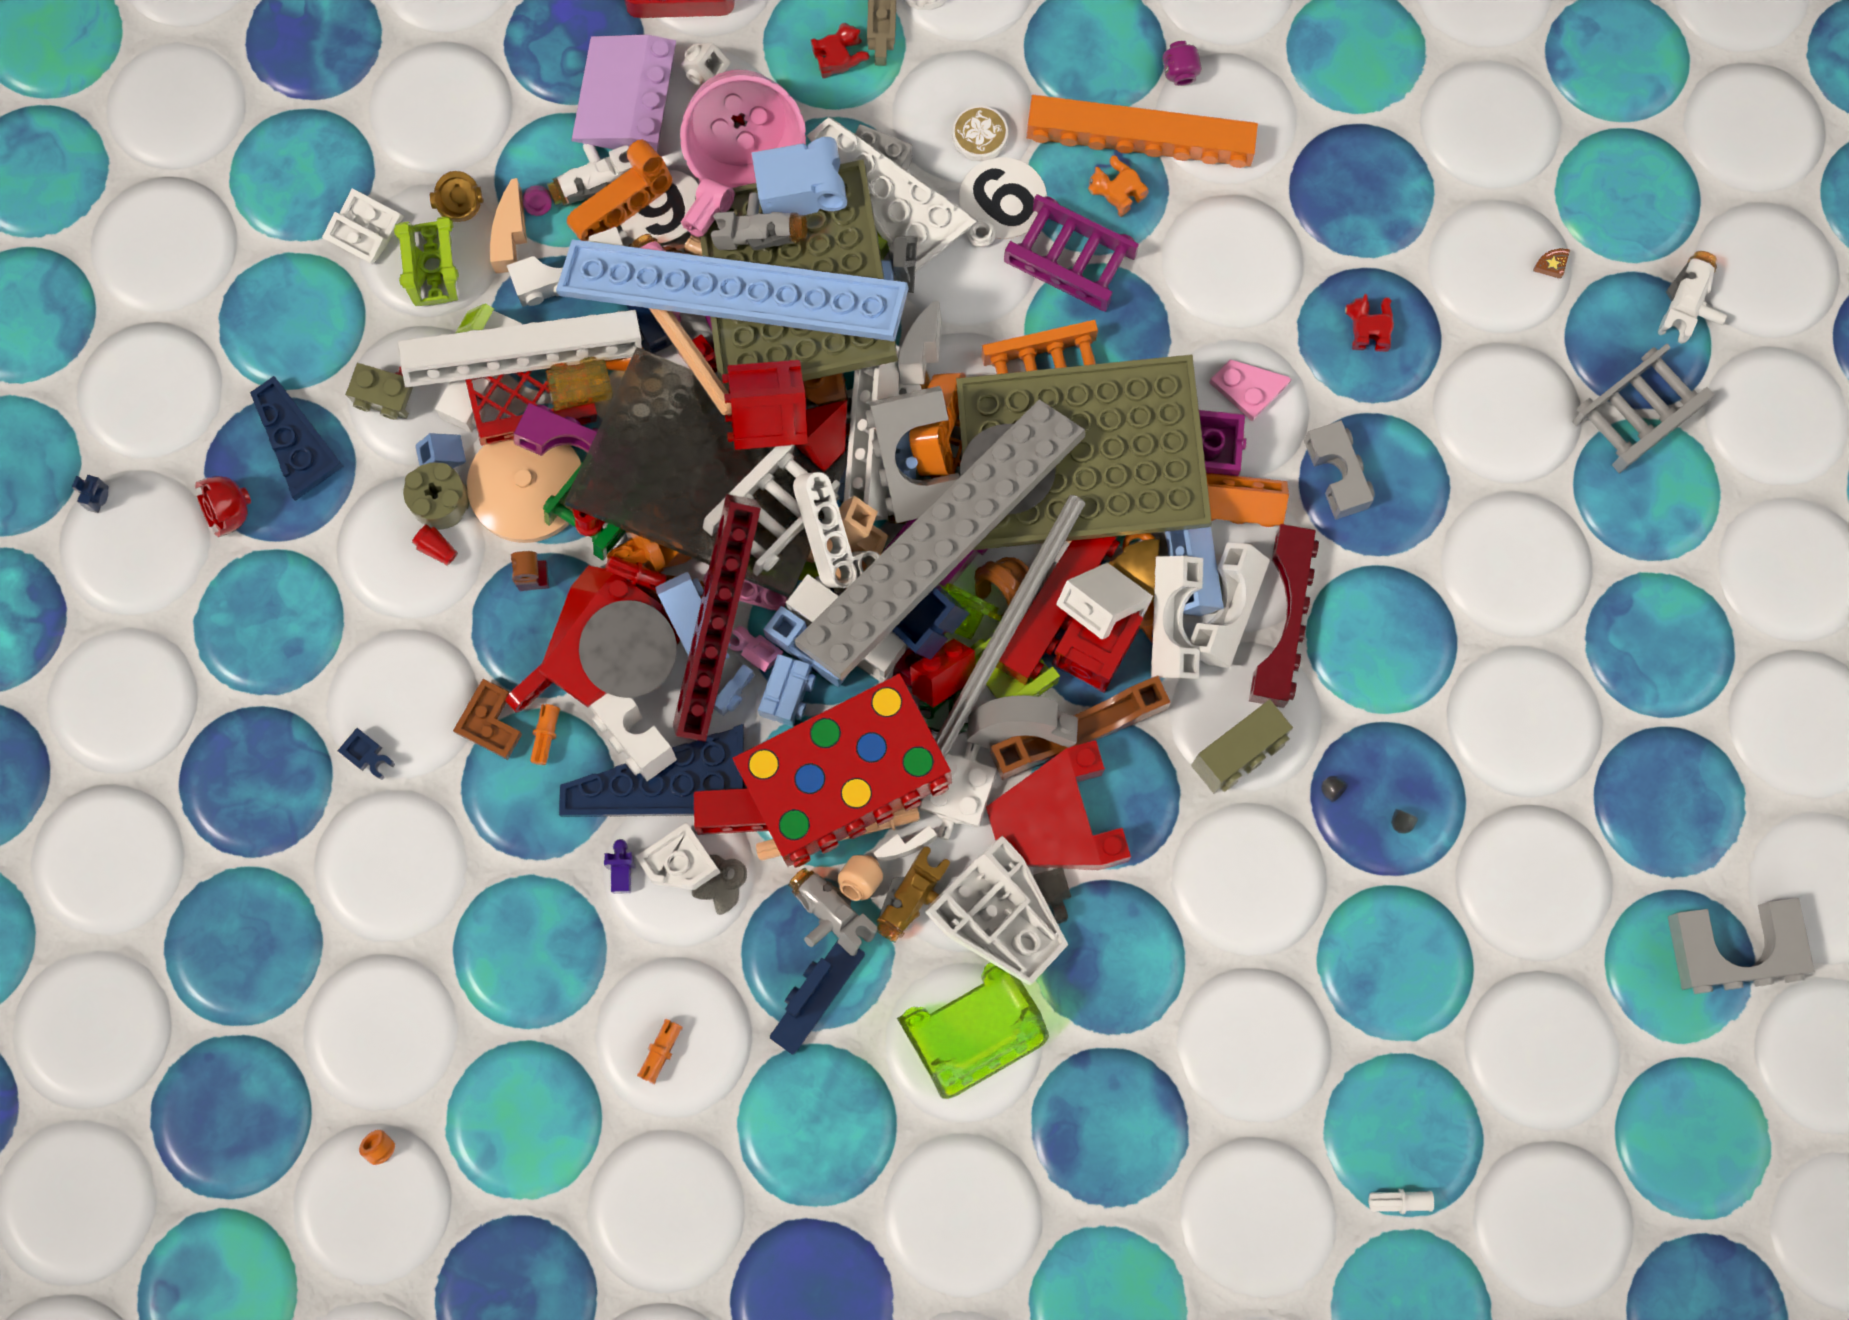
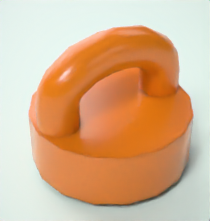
M375 1130L362 1140L359 1153L372 1165H379L387 1161L394 1153L395 1143L383 1130Z

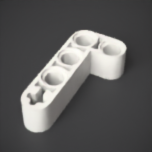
M821 472L801 474L794 480L793 489L819 577L827 587L848 588L864 572L862 560L865 558L867 569L880 555L874 551L851 552L829 477ZM820 509L824 513V519L822 523L818 519V512ZM829 538L831 539L833 545L832 550L830 552L827 549V541ZM837 568H839L841 571V578L839 579V581L837 580L835 574Z

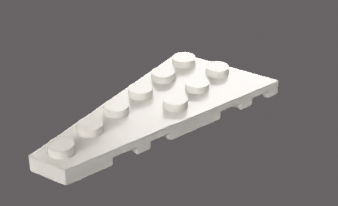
M828 117L807 135L811 142L821 137L834 138L837 142L840 164L864 159L876 230L883 239L888 241L889 247L890 243L894 242V238L897 236L918 237L915 272L978 222L977 219L833 118Z

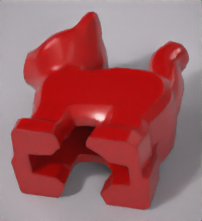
M842 23L835 34L827 35L820 40L811 39L812 51L815 59L817 58L822 79L835 73H844L849 68L858 65L861 61L869 59L868 52L860 51L850 56L846 49V46L849 47L862 43L859 37L860 29H856V27L850 26L847 23Z
M1364 294L1361 298H1355L1350 304L1346 305L1345 314L1353 320L1355 339L1352 343V350H1365L1366 345H1369V339H1373L1377 342L1375 351H1389L1391 347V333L1394 327L1393 313L1390 307L1392 300L1389 297L1384 298L1381 302L1382 314L1369 315L1370 305L1367 294Z

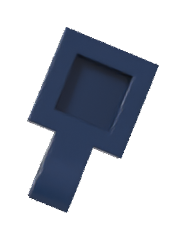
M87 474L85 480L79 476L75 477L72 488L80 493L77 502L86 510L99 513L101 506L108 499L109 486L99 477Z

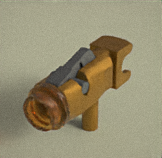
M924 846L905 877H895L891 880L880 917L876 920L878 923L877 932L894 943L899 937L902 938L905 933L903 931L909 924L920 916L919 910L923 904L928 905L939 896L938 893L933 891V888L950 865V861L944 859L937 867H931L927 862V857L931 852L928 846Z

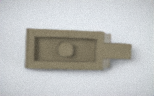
M868 0V50H875V66H886L887 50H894L896 0Z

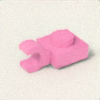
M738 626L732 632L739 640L735 637L730 639L729 643L731 646L729 648L733 651L743 650L741 655L750 661L752 665L764 672L774 665L777 655L783 654L781 649L763 636L759 635L755 638L742 626Z

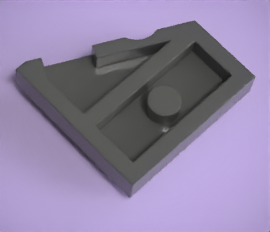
M897 236L894 238V242L890 243L889 259L893 260V269L897 280L907 282L908 292L914 293L918 237Z

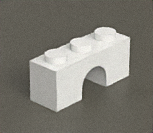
M607 693L590 705L595 715L591 718L593 723L601 733L604 731L608 732L611 736L608 741L618 754L621 752L625 753L628 757L625 762L635 775L641 773L646 781H648L677 760L672 747L655 726L642 734L629 733L631 727L642 719L638 706L632 698L617 697Z

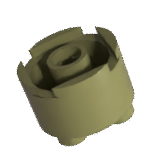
M427 463L417 467L405 477L404 500L419 522L424 525L427 524L431 528L435 526L437 530L453 527L461 521L470 504L467 488L458 473L448 464Z

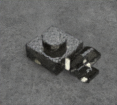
M1063 867L1034 874L1033 878L1047 905L1050 904L1057 924L1067 922L1068 914L1063 900L1070 899L1071 894Z

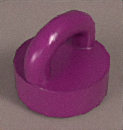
M538 185L526 189L523 194V206L529 214L541 216L550 210L552 199L549 190Z

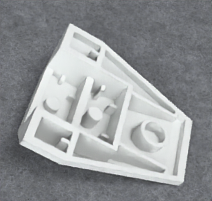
M1003 836L974 860L925 911L946 936L1029 986L1068 946L1024 858Z

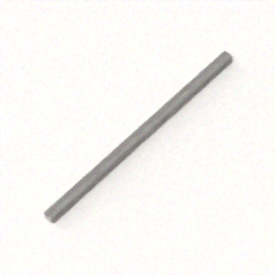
M1075 495L1069 496L939 731L935 741L944 758H946L1084 508L1085 502L1080 497Z

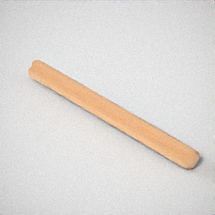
M649 308L721 414L731 416V403H725L724 394H729L673 312Z

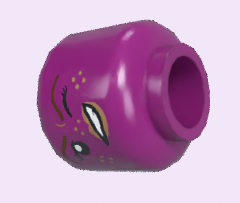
M1176 41L1170 44V49L1165 51L1162 56L1165 76L1167 80L1174 82L1176 86H1184L1195 82L1196 77L1201 73L1202 68L1198 49L1194 45L1187 44L1186 41Z

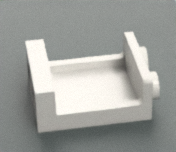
M1105 563L1067 580L1056 605L1099 638L1104 639L1110 635L1115 622L1137 611H1140L1139 615L1143 617L1153 596L1112 565Z

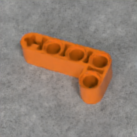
M637 140L628 148L627 158L632 166L631 169L579 205L568 215L567 225L581 241H588L591 235L614 227L617 228L664 194L672 185V176L663 158L646 140Z
M964 373L934 374L928 388L941 387L949 420L918 426L910 430V447L913 457L917 459L918 464L916 467L920 476L951 475L953 471V455L949 438L959 415L956 378H966Z

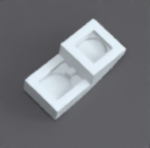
M930 825L907 843H904L897 834L873 853L874 858L878 862H884L911 855L937 839V834Z

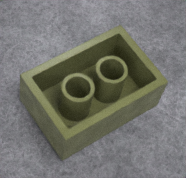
M1269 699L1196 756L1191 766L1213 794L1219 789L1226 792L1243 776L1241 772L1245 771L1249 774L1260 766L1266 758L1265 754L1267 752L1270 756H1273L1282 749L1285 743L1290 740L1287 735L1293 727Z

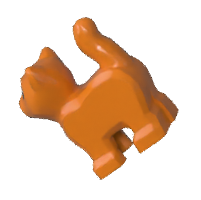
M1114 155L1110 158V164L1113 169L1120 173L1114 180L1110 181L1107 174L1099 167H1095V173L1089 179L1088 191L1092 195L1104 196L1111 205L1116 207L1118 215L1122 217L1131 209L1129 206L1133 201L1129 198L1130 196H1134L1139 204L1147 197L1149 191L1147 186L1141 182L1137 172L1119 161L1118 157Z

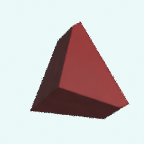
M847 400L806 410L808 444L795 446L823 472L845 452Z

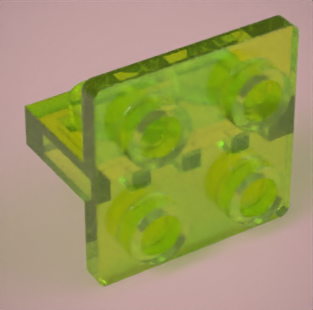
M949 582L946 583L945 587L940 585L970 613L954 633L972 640L984 615L999 622L1001 621L1003 616L997 614L998 607Z

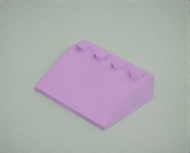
M652 35L591 37L572 141L614 150L624 145L630 147L633 142L643 139L657 152L674 61L676 40Z

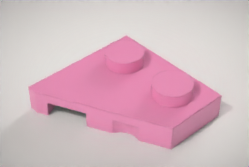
M1230 359L1211 378L1209 383L1253 421L1290 384L1291 379L1288 376Z

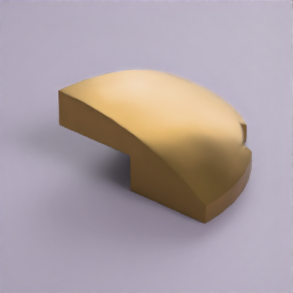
M1148 539L1133 543L1125 547L1123 553L1109 562L1110 565L1153 596L1151 601H1154L1156 556H1159L1160 539Z

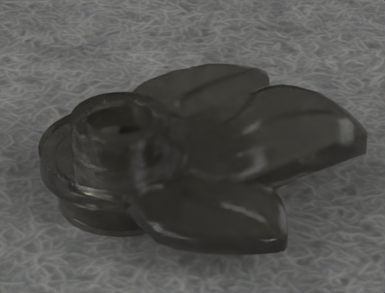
M713 854L709 856L721 873L696 890H692L691 894L694 898L701 900L713 899L717 914L722 915L730 911L739 901V888L747 879V869L737 859L725 860L721 856ZM733 868L735 872L734 877L728 879V871Z

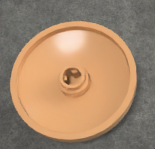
M514 439L484 445L474 457L467 476V495L470 506L484 527L500 538L518 543H532L548 539L564 530L569 523L557 516L550 526L547 525L544 521L543 506L551 495H557L582 463L570 445L554 447L543 456L515 445ZM575 494L565 507L573 511V506L580 497Z

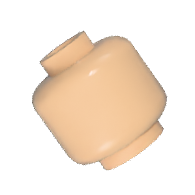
M869 855L852 856L838 874L840 891L848 899L854 901L869 899L883 880V872L878 861Z

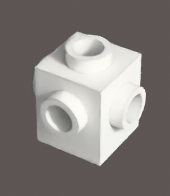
M713 43L693 44L686 50L685 58L679 66L687 73L686 77L692 83L702 85L711 77L725 72L731 62Z

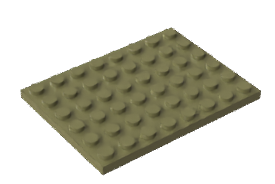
M864 159L840 164L838 174L844 181L847 196V206L839 211L819 209L817 213L791 219V221H796L797 227L794 244L771 246L759 250H753L749 244L737 245V249L718 250L711 238V232L719 230L717 221L714 220L705 235L700 236L702 256L885 280ZM756 183L734 187V201L727 212H734L736 216H746L749 194L758 193ZM760 205V206H759V213H760V214H763V211H762V208H761V205ZM710 317L718 378L728 393L729 383H723L722 374H728L727 365L800 360L803 381L898 361L895 341Z
M1192 354L956 378L962 454L970 441L980 432L996 425L1015 424L1038 400H1041L1085 429V437L1056 465L1054 482L1045 498L1029 510L1008 514L973 550L1044 543L1070 495L1083 499L1085 506L1065 541L1211 527L1212 521Z

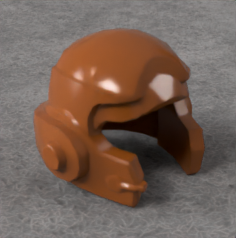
M1004 557L996 562L988 561L982 567H978L974 576L977 601L981 602L989 596L992 591L991 583H994L1002 591L1009 606L1029 567L1023 561L1014 557ZM1006 610L998 617L999 620L1002 619Z

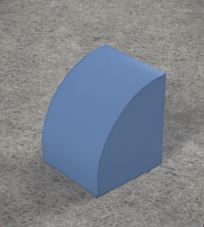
M429 433L415 445L420 466L427 463H446L451 468H455L466 462L461 435Z

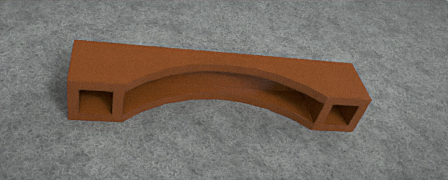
M1157 675L1133 685L1119 694L1073 715L1078 717L1077 743L1074 746L1098 740L1166 711L1171 702L1159 676ZM1023 735L1011 737L991 746L990 755L1001 779L1004 780L1051 760L1067 747L1041 737Z

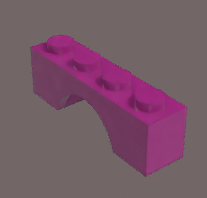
M528 404L514 432L515 445L540 456H543L550 449L562 445H571L583 449L594 460L597 476L621 488L624 492L639 462L640 450L636 449L632 443L625 440H620V442L614 440L600 429L593 428L591 430L586 428L578 420L568 416L565 418L558 416L550 408L540 404L537 406Z

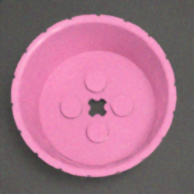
M730 70L711 77L696 91L683 115L680 143L684 159L687 160L686 164L696 178H699L700 182L705 178H710L731 188L756 183L752 152L803 143L806 145L805 122L797 103L782 86L757 72ZM740 113L745 114L744 120L747 121V124L735 128L731 117L733 115L738 116Z

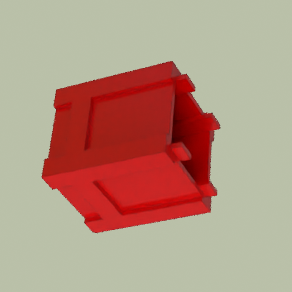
M800 360L727 365L728 374H722L723 383H729V394H724L725 403H731L732 415H725L726 422L732 421L733 432H728L727 438L728 442L734 441L735 450L808 444L806 399Z
M1140 611L1115 622L1110 635L1104 639L1099 638L1073 618L1054 654L1056 656L1052 665L1105 693L1138 634V628L1143 621V617L1139 615Z

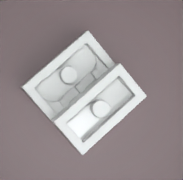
M352 188L340 213L334 212L322 238L373 264L394 236L395 224L401 223L404 215Z

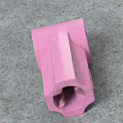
M710 178L703 179L697 188L695 202L681 221L683 228L698 238L704 236L715 220L713 215L719 212H727L732 206L735 196L733 188Z

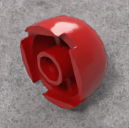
M213 476L196 481L195 489L201 487L202 494L198 495L197 499L209 527L214 526L215 523L219 530L214 534L217 537H222L239 529L244 524L248 515L247 505L251 504L246 488H239L235 481L223 476Z

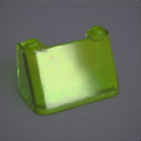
M991 962L984 967L981 975L983 984L931 1014L924 1007H911L897 1018L929 1078L943 1099L953 1098L1039 1049L1049 1038V1032L1042 1014L1021 980Z

